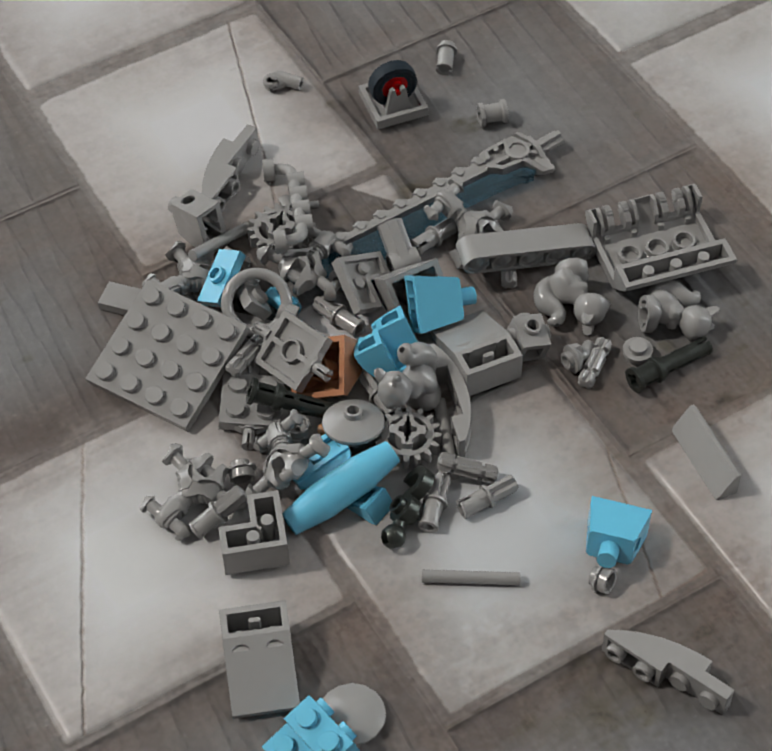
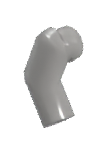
M283 71L267 74L263 78L264 87L269 91H277L285 87L301 90L304 83L303 77Z

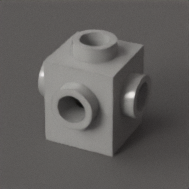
M525 312L513 316L506 330L510 333L523 355L522 362L544 359L551 346V333L549 326L544 322L542 313L530 314Z

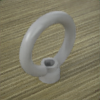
M249 268L237 273L228 281L222 293V313L243 324L245 323L235 314L233 298L236 290L243 283L253 279L269 282L276 288L280 296L281 304L276 317L266 324L267 327L271 328L278 321L284 309L298 316L300 310L299 306L293 304L292 294L285 280L277 273L265 268ZM247 325L250 331L246 337L251 338L257 333L252 331L253 326Z

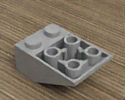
M484 310L466 315L461 321L429 331L436 345L458 367L466 383L469 396L521 378L523 355L510 333Z
M286 600L219 610L232 718L291 711L300 704Z

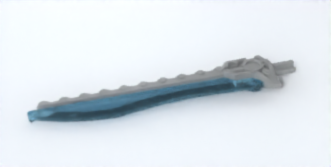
M554 130L538 140H535L532 136L516 132L509 138L503 139L483 150L479 157H474L471 160L469 167H455L451 172L452 176L449 178H435L432 182V187L429 189L416 188L412 193V198L397 199L392 204L394 208L390 210H377L373 214L374 219L370 221H357L353 225L354 230L350 232H336V237L346 245L349 243L353 245L351 255L381 251L385 260L387 253L377 228L378 225L394 218H402L408 237L411 240L424 233L428 226H435L444 221L447 217L442 212L439 214L438 221L429 220L423 209L426 205L432 206L436 194L441 190L447 189L450 186L448 180L452 178L463 183L464 192L458 193L456 196L464 202L462 204L464 208H468L516 185L530 183L534 180L535 175L553 173L555 166L550 163L545 154L564 144L561 132ZM332 251L327 259H322V266L327 273L326 278L334 270L331 263L336 258L341 257L335 251Z

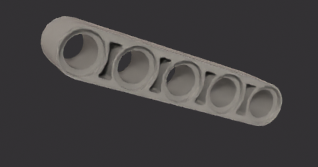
M583 223L470 234L462 237L456 243V250L463 268L469 274L557 265L565 259L577 257L588 260L595 255L597 250L587 226Z

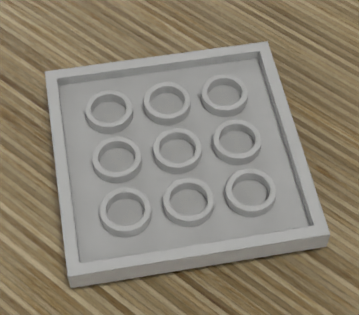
M147 279L85 379L89 384L189 432L225 373L227 363L236 355L250 329L239 321Z

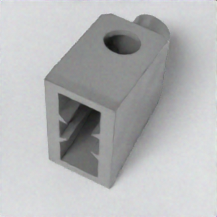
M189 190L182 196L173 197L169 201L168 210L173 213L178 233L192 246L197 247L226 232L218 201L195 190Z

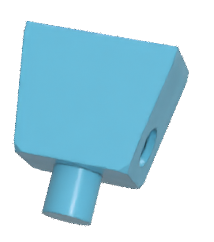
M404 276L409 320L415 333H426L464 319L463 306L476 304L477 302L475 288L473 286L461 288L459 277Z
M592 496L587 520L586 553L597 557L598 564L604 568H612L616 565V562L627 565L631 564L647 537L652 510Z

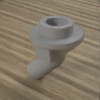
M585 340L582 346L578 343L565 345L563 353H561V361L565 369L570 370L574 374L583 370L584 361L589 357L591 350L594 348V343L591 340Z

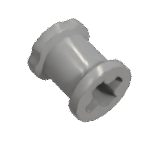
M499 99L497 103L485 105L482 102L477 103V118L480 127H485L487 123L498 121L508 123L509 113L505 99Z

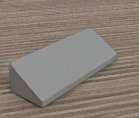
M694 404L689 406L673 426L672 433L716 500L737 493L741 478L740 472L698 408Z

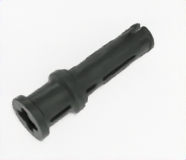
M702 336L660 358L653 356L648 358L645 364L637 368L632 366L626 369L625 376L630 388L636 393H641L645 390L646 386L654 382L661 383L665 381L671 372L711 354L713 351L711 342L707 341L705 336Z
M252 377L246 395V404L249 405L254 402L269 406L272 411H280L281 408L290 411L294 409L298 413L320 419L323 418L326 410L335 404L287 391L286 387L279 383L274 386L259 382L256 377Z

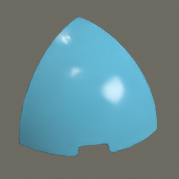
M400 305L371 324L372 334L360 337L355 345V359L373 377H375L374 369L381 368L386 372H403L406 365L399 361L397 350L403 343L411 344L418 342Z

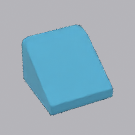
M375 486L346 508L369 523L377 525L390 511L389 507L392 499L386 488Z

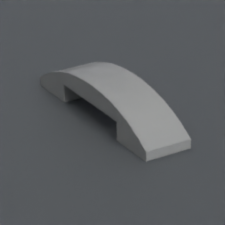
M434 343L428 344L435 350L438 357L435 371L438 385H448L457 415L451 416L453 443L457 455L465 457L471 433V402L469 392L461 372L452 359Z

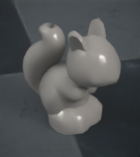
M577 257L559 262L555 267L553 275L543 278L536 284L533 300L538 311L550 317L547 322L552 327L561 326L565 321L566 310L562 304L574 305L575 317L582 324L583 334L588 337L593 333L595 325L604 320L611 303L600 294L588 292L586 281L589 279L586 260Z
M669 280L653 284L647 290L646 295H642L639 300L638 321L641 332L652 333L661 324L666 325L670 330L675 329L679 325L684 336L689 341H694L714 329L715 324L712 323V317L719 313L720 307L710 306L704 308L697 306L701 300L700 292L697 290L691 292L678 281Z
M424 342L403 343L397 350V356L399 361L406 365L403 372H386L381 368L374 369V376L379 383L377 389L378 397L387 409L398 408L406 404L413 409L422 408L423 412H428L438 406L442 393L435 373L438 357L430 345Z

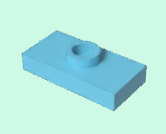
M219 249L197 301L204 306L221 307L223 290L228 281L239 273L246 255L238 250Z

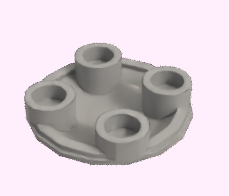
M355 683L339 685L329 691L323 698L335 712L331 719L337 725L344 721L357 735L353 742L358 748L361 744H365L375 738L386 722L383 700L376 691L366 685Z

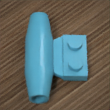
M323 434L321 436L323 442L330 446L329 454L325 458L318 454L309 458V464L304 474L298 480L293 479L299 489L305 491L282 513L283 519L293 533L298 535L331 519L372 490L400 462L399 457L390 444L384 441L352 457V453L347 445L337 443L326 434Z

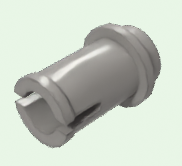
M443 40L436 48L438 59L435 70L441 75H449L453 70V59L457 54V47L454 42Z

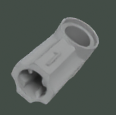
M394 218L378 225L377 228L387 253L386 263L390 272L421 262L418 250L415 246L412 247L402 218Z

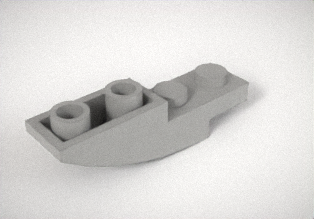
M249 124L245 126L233 142L225 138L222 139L212 154L205 170L202 194L218 201L221 212L224 210L228 200L239 191L240 181L238 174L243 171L250 157L256 155L259 150L260 142L258 140L257 128Z
M607 630L604 634L602 651L614 663H621L632 670L640 680L650 682L659 687L666 678L673 687L680 691L688 692L697 698L702 706L709 710H715L721 715H724L730 707L734 689L710 674L712 660L679 643L646 633L627 630Z

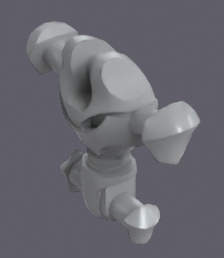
M453 178L448 180L450 186L447 189L441 190L436 194L432 206L426 205L423 209L429 220L438 221L441 212L448 219H454L458 228V240L470 234L503 231L497 220H508L513 214L512 206L495 200L493 210L490 212L487 210L467 211L464 205H462L464 202L456 196L458 193L464 192L463 183ZM453 249L449 254L456 268L464 269L457 250Z
M313 222L314 231L308 232L306 238L310 237L314 240L310 242L307 248L289 249L287 253L276 254L275 250L272 249L273 243L257 249V259L261 264L266 265L268 260L278 263L280 276L285 282L288 283L291 280L295 283L293 294L299 296L315 288L317 285L324 291V300L335 301L341 284L339 280L330 282L326 278L327 273L322 266V259H327L332 251L337 252L341 257L351 256L353 245L351 243L346 245L339 241V238L332 231H321L316 228V223Z
M175 241L172 248L165 255L169 261L178 262L179 275L171 276L161 282L156 278L155 274L151 273L142 282V286H144L148 279L183 296L187 292H201L208 272L212 267L213 263L211 262L214 253L211 252L196 261H192L185 253L186 244L182 241ZM236 292L233 300L239 298Z
M292 409L287 418L283 421L272 422L263 436L255 437L253 448L256 451L263 453L269 447L271 452L263 467L264 476L255 485L249 482L245 491L246 495L266 492L270 487L283 490L290 485L293 479L298 480L304 474L310 457L318 454L325 458L329 454L330 446L323 442L320 434H313L307 445L302 443L292 444L293 440L290 430L297 425L302 426L304 421L302 415L297 410Z
M178 443L170 444L169 451L162 462L166 466L173 464L178 469L175 474L178 477L179 493L173 497L170 496L163 505L155 501V496H146L140 511L142 513L149 511L154 515L156 523L161 528L171 529L177 534L175 539L178 541L191 536L189 524H184L180 520L188 514V508L199 504L208 505L210 501H217L226 493L224 481L227 467L221 464L216 469L212 468L211 465L214 458L210 453H205L187 462L183 457V446ZM247 501L243 503L240 507H238L235 511L246 508Z

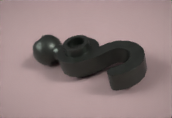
M423 465L413 468L406 475L403 482L411 488L403 495L397 496L390 504V519L393 523L386 526L381 533L382 543L389 549L401 547L405 543V526L413 525L421 515L420 500L429 492L435 479L434 474Z

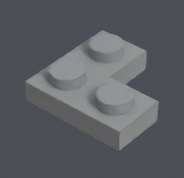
M381 251L338 257L331 263L354 315L375 312L382 307L373 286L375 284L374 279L390 271Z

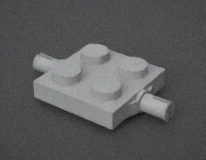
M285 309L271 328L261 321L254 323L257 327L253 326L252 331L264 338L262 347L254 359L256 364L300 393L303 392L314 374L325 382L331 379L326 374L333 376V371L321 364L333 340Z
M254 359L249 364L248 374L232 377L231 373H224L218 429L234 430L243 433L241 447L244 450H247V440H249V450H253L255 434L266 432L272 422L281 420L282 408L280 411H272L269 406L254 402L251 405L246 404V395L252 377L258 378L259 382L274 386L279 383L284 386V383L275 376L261 375V366L256 364L254 368Z

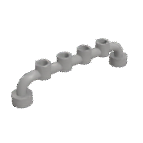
M273 158L263 159L264 182L276 181L275 175L287 176L296 232L285 235V229L273 230L275 253H287V247L303 242L308 232L314 231L304 172H297L294 167L288 164H274Z

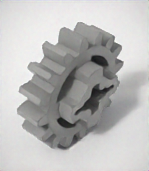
M278 203L275 204L274 209L264 206V213L256 211L255 219H249L247 232L252 248L257 247L258 249L273 243L272 249L275 250L273 230L285 229V235L296 232L293 212L290 210L289 204L284 209L280 208ZM309 237L297 245L287 247V250L302 249L303 244H308Z
M407 406L406 412H401L399 408H395V415L384 414V429L374 439L375 446L384 441L388 442L396 452L400 460L399 463L403 464L405 470H408L409 465L413 463L416 467L421 465L422 460L431 463L432 454L438 455L439 445H441L442 433H440V424L433 423L434 416L432 414L424 417L422 408L416 413L412 412L411 406ZM407 434H410L409 440L406 442Z

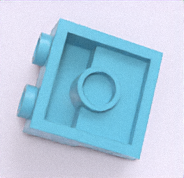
M310 695L284 718L287 723L261 746L265 751H360L353 742L357 735L344 721L337 725L331 719V716L335 713L321 697L315 701Z

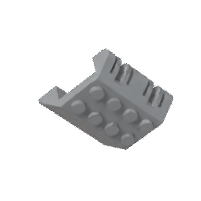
M696 184L682 186L681 189L679 187L672 189L671 194L675 212L669 213L664 192L655 193V196L650 194L629 199L628 203L626 201L618 202L621 225L615 226L613 212L609 205L602 206L601 210L597 207L585 211L588 231L597 249L595 254L613 289L626 292L737 263V258L726 238L715 240L700 213L702 194Z

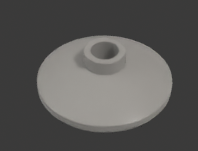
M349 399L335 403L326 410L322 418V427L325 434L333 441L344 445H362L373 441L382 433L385 424L384 415L376 405L358 399Z

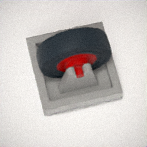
M393 60L380 65L373 71L368 83L358 86L359 95L377 130L428 115V106L417 88L416 73L406 61Z

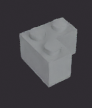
M279 491L246 495L250 522L218 527L225 574L230 575L290 565Z

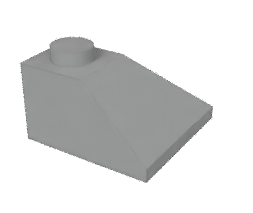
M437 258L402 267L374 279L381 301L387 312L401 305L410 323L404 276H443Z

